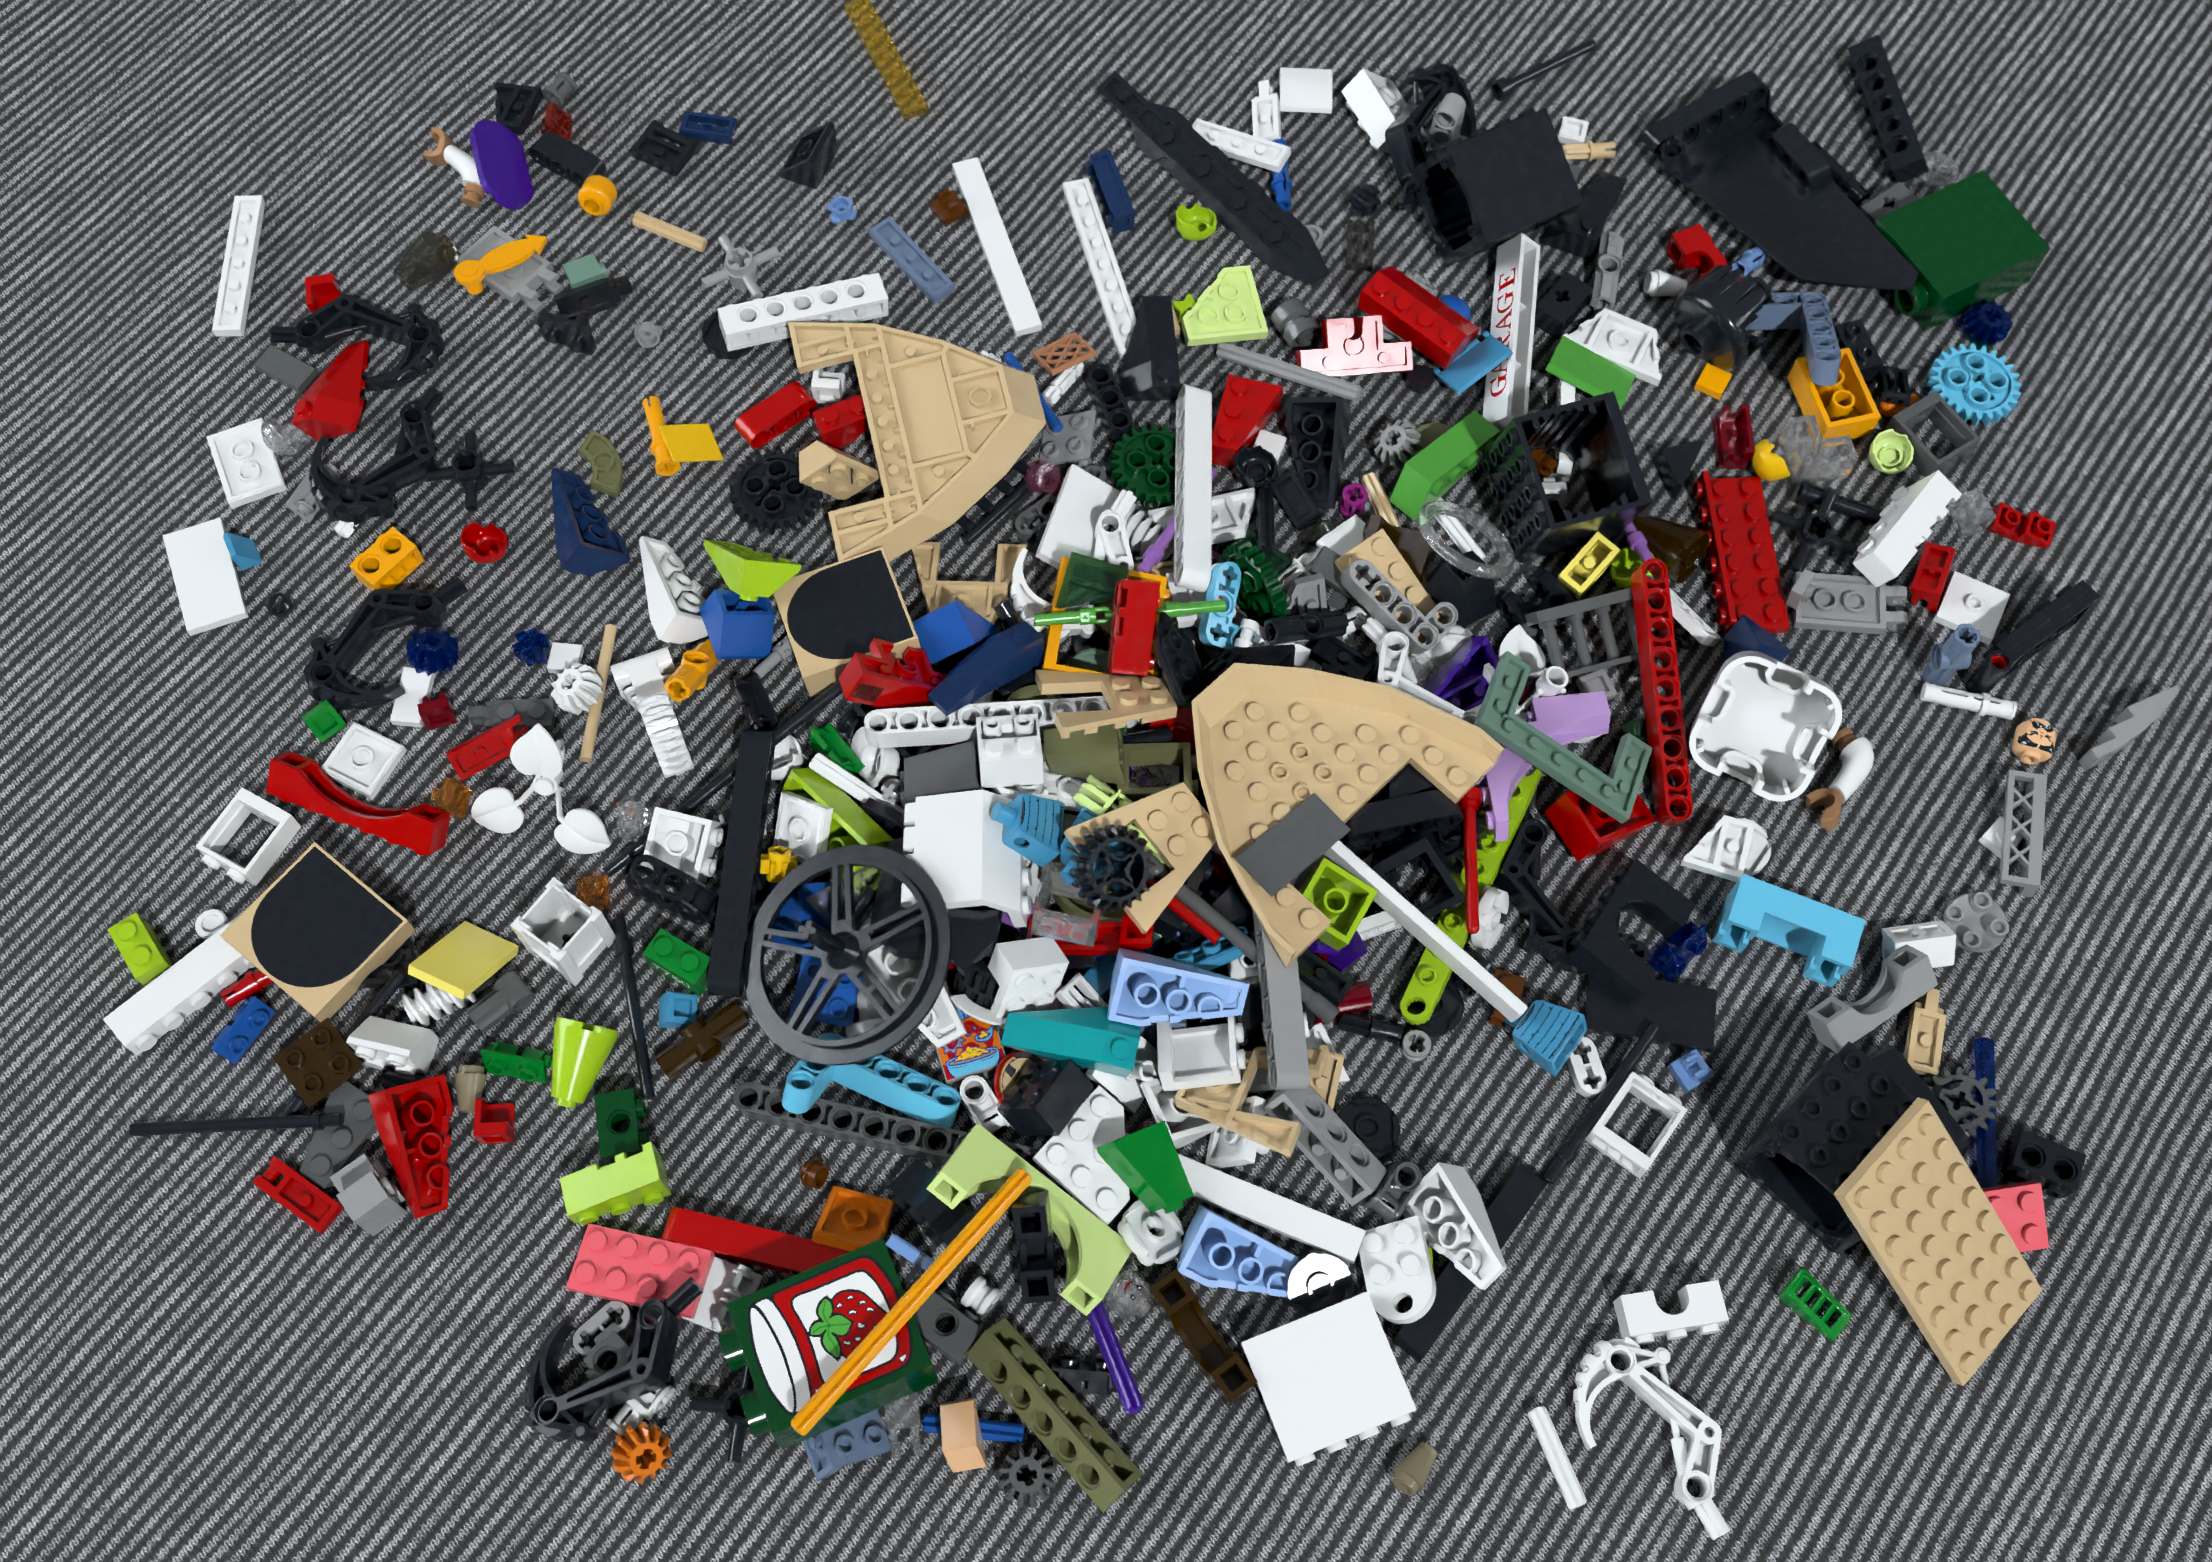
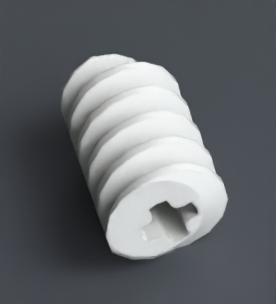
M1134 504L1125 518L1127 522L1125 528L1129 545H1131L1135 552L1140 551V555L1143 557L1148 547L1155 544L1160 537L1159 533L1162 526L1156 524L1151 528L1153 523L1151 517L1142 521L1145 515L1142 510L1134 515L1136 505ZM1174 539L1170 541L1164 550V557L1160 562L1166 560L1174 551Z
M426 982V993L421 992L416 987L413 989L414 999L409 998L405 993L402 994L404 1009L414 1026H418V1022L424 1027L429 1026V1015L437 1021L441 1020V1009L449 1015L454 1013L453 1003L461 1009L465 1007V999L462 1000ZM474 992L466 997L471 1002L477 1001Z

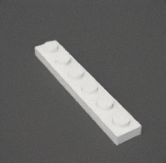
M262 195L234 197L212 327L216 337L244 336L266 203Z

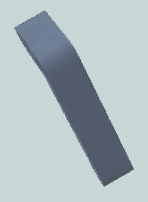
M1812 291L1771 293L1769 302L1763 305V308L1756 313L1758 318L1750 323L1746 329H1799L1812 382L1820 386L1836 384L1838 381L1841 351L1826 296Z

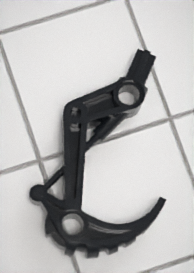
M1440 61L1425 69L1418 67L1408 72L1407 80L1410 85H1413L1414 100L1385 131V139L1398 180L1404 188L1399 203L1400 209L1403 211L1407 209L1409 212H1412L1417 200L1416 193L1409 190L1412 188V186L1408 187L1409 176L1417 171V165L1429 158L1423 144V136L1420 135V129L1439 102H1442L1446 94L1456 93L1466 102L1460 130L1461 135L1468 138L1471 133L1476 131L1474 104L1465 80L1459 76V72L1454 66H1449Z
M350 295L339 296L297 323L296 327L273 326L269 331L272 343H295L299 348H305L307 352L314 355L325 352L341 338L355 335L354 332L359 330L406 346L402 359L391 371L379 377L364 379L367 391L394 389L416 380L417 377L426 374L428 368L431 369L436 365L438 356H441L445 349L441 336L442 331L438 323L425 318V313L420 304H411L407 308L408 312L392 315Z
M428 389L417 404L410 403L401 408V430L395 450L397 458L355 484L339 480L325 469L323 457L329 444L327 437H321L311 457L309 481L312 495L315 496L317 505L320 509L327 510V514L331 519L353 522L354 525L364 522L367 518L381 516L383 519L392 518L395 514L392 502L394 493L425 478L427 470L436 469L435 449L430 431V422L432 420L431 414L444 399L437 389Z
M457 577L435 593L431 590L377 589L372 591L339 638L326 642L324 638L318 637L311 642V648L314 650L313 657L303 670L309 694L315 700L321 702L327 700L333 708L339 707L341 710H352L353 708L355 710H363L377 707L404 695L406 692L399 682L386 688L367 690L353 686L345 678L385 629L391 631L407 625L423 627L439 625L445 618V612H447L444 607L468 591L467 587Z
M1528 807L1494 882L1498 889L1508 893L1509 901L1530 923V936L1523 944L1525 952L1529 955L1537 953L1548 959L1551 966L1558 972L1564 970L1582 974L1585 971L1567 958L1570 953L1567 946L1573 948L1570 942L1577 932L1571 929L1537 885V881L1541 878V847L1547 840L1548 829L1541 821L1533 819ZM1526 835L1531 836L1535 841L1529 840ZM1618 912V913H1617V916H1616V928H1617V932H1619V925H1618V924H1619L1621 912Z
M690 1277L667 1299L661 1296L659 1299H650L644 1302L638 1311L635 1337L624 1355V1358H626L624 1364L567 1393L564 1392L559 1381L558 1359L564 1342L575 1327L572 1323L562 1319L539 1349L530 1370L531 1374L527 1379L526 1389H528V1393L525 1395V1409L530 1411L527 1416L530 1428L544 1434V1438L554 1442L564 1441L574 1435L577 1440L591 1444L598 1436V1430L594 1426L605 1409L664 1387L669 1379L682 1319L680 1313L703 1293L701 1285L693 1277ZM593 1414L591 1420L587 1423L583 1417Z

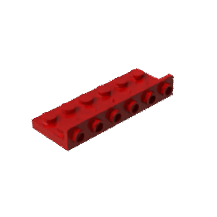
M1702 471L1698 481L1694 482L1693 495L1699 502L1698 521L1703 524L1704 532L1710 536L1707 548L1708 573H1712V597L1717 599L1716 619L1717 623L1722 626L1723 635H1726L1743 614L1769 633H1787L1790 624L1760 477L1710 479L1709 472Z

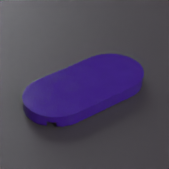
M492 120L477 122L470 132V142L482 189L487 195L490 192L495 197L494 201L500 206L513 210L522 209L532 199L533 188L520 140L510 129Z

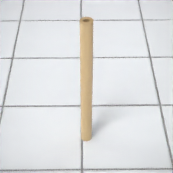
M612 624L605 625L596 672L604 682L600 687L603 694L597 696L598 704L593 703L590 705L579 758L582 762L592 761L617 627Z

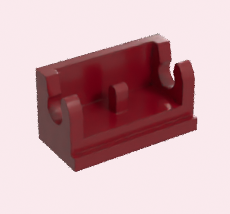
M1741 404L1735 413H1729V406L1727 405L1721 409L1718 417L1713 420L1717 467L1722 469H1746L1754 454L1750 404Z

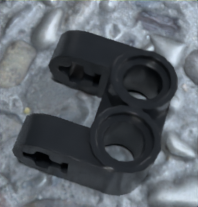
M1543 570L1531 578V586L1542 600L1541 603L1527 606L1513 591H1509L1499 597L1496 602L1499 612L1512 628L1521 625L1526 634L1537 643L1545 638L1543 629H1539V626L1535 625L1528 626L1525 615L1575 602L1573 596L1548 570ZM1565 617L1556 619L1557 625H1555V629L1563 628L1568 623Z

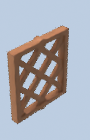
M1074 332L1033 351L1032 356L1041 364V367H1044L1054 376L1096 356V351L1086 340H1083ZM1077 340L1079 344H1072V342ZM1056 348H1064L1063 352H1055ZM1069 348H1077L1075 352H1068ZM1082 348H1085V349L1088 350V352H1080V351H1081ZM1040 356H1047V358L1043 360ZM1052 356H1060L1058 360H1051ZM1065 356H1073L1071 360H1063ZM1048 364H1056V365H1055L1054 368H1051Z

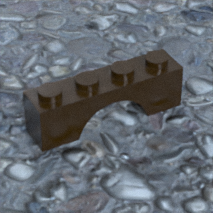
M1177 1269L1149 1288V1298L1227 1408L1256 1387L1258 1383L1256 1378L1238 1353L1227 1345L1204 1313L1197 1296Z

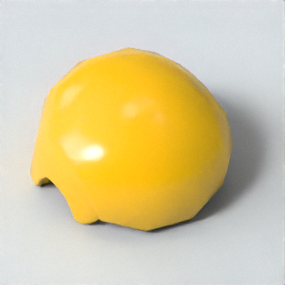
M1765 439L1756 444L1751 458L1752 467L1756 474L1768 482L1790 477V472L1784 459L1779 457L1778 454L1771 453L1775 445L1769 444V439Z

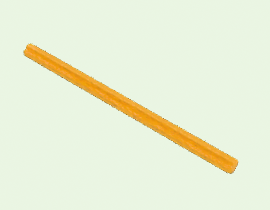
M1019 1168L1009 1177L793 1417L791 1426L797 1433L802 1436L807 1435L1029 1186L1031 1176L1025 1170Z

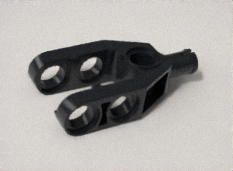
M648 854L640 855L632 862L630 871L625 879V887L632 895L675 917L705 927L707 923H715L719 899L718 893L696 878ZM641 862H647L652 865L654 870L637 865ZM637 873H642L646 875L647 878H642ZM631 877L635 882L644 886L645 888H635L631 883ZM669 877H677L681 880L682 885L669 879ZM666 887L672 888L675 893L669 892ZM659 895H661V896H663V897H665V898H667V899H669V900H671V901H673V902H672V903H665V902H663V901L660 899Z

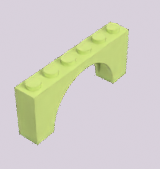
M976 1123L927 1187V1190L953 1210L961 1201L970 1196L981 1193H996L1017 1169L1025 1170L1031 1176V1182L1023 1192L1045 1190L1049 1192L1052 1228L1062 1245L1066 1259V1280L1060 1295L1087 1316L1103 1300L1132 1250L1128 1247L1122 1236L1103 1223L1069 1194L992 1135V1133L979 1123Z

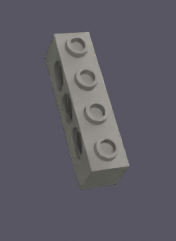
M1310 1085L1307 1090H1277L1263 1107L1270 1117L1299 1122L1301 1131L1296 1146L1351 1206L1373 1193L1388 1170Z

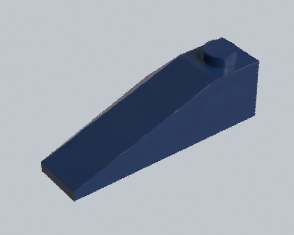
M1022 621L984 638L928 694V700L946 716L1042 665L1044 637L1026 621Z

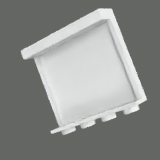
M1368 1292L1241 1342L1244 1355L1248 1360L1254 1377L1258 1381V1388L1286 1456L1287 1463L1295 1461L1297 1467L1315 1460L1314 1452L1327 1448L1330 1454L1347 1447L1345 1439L1357 1434L1361 1441L1379 1434L1380 1432L1377 1427L1390 1421L1393 1428L1411 1421L1409 1413L1417 1410Z

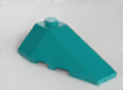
M1108 1007L1008 1013L1000 1045L1055 1060L1071 1059L1075 1065L1127 1078L1133 1071L1140 1041L1141 1026L1108 1020Z

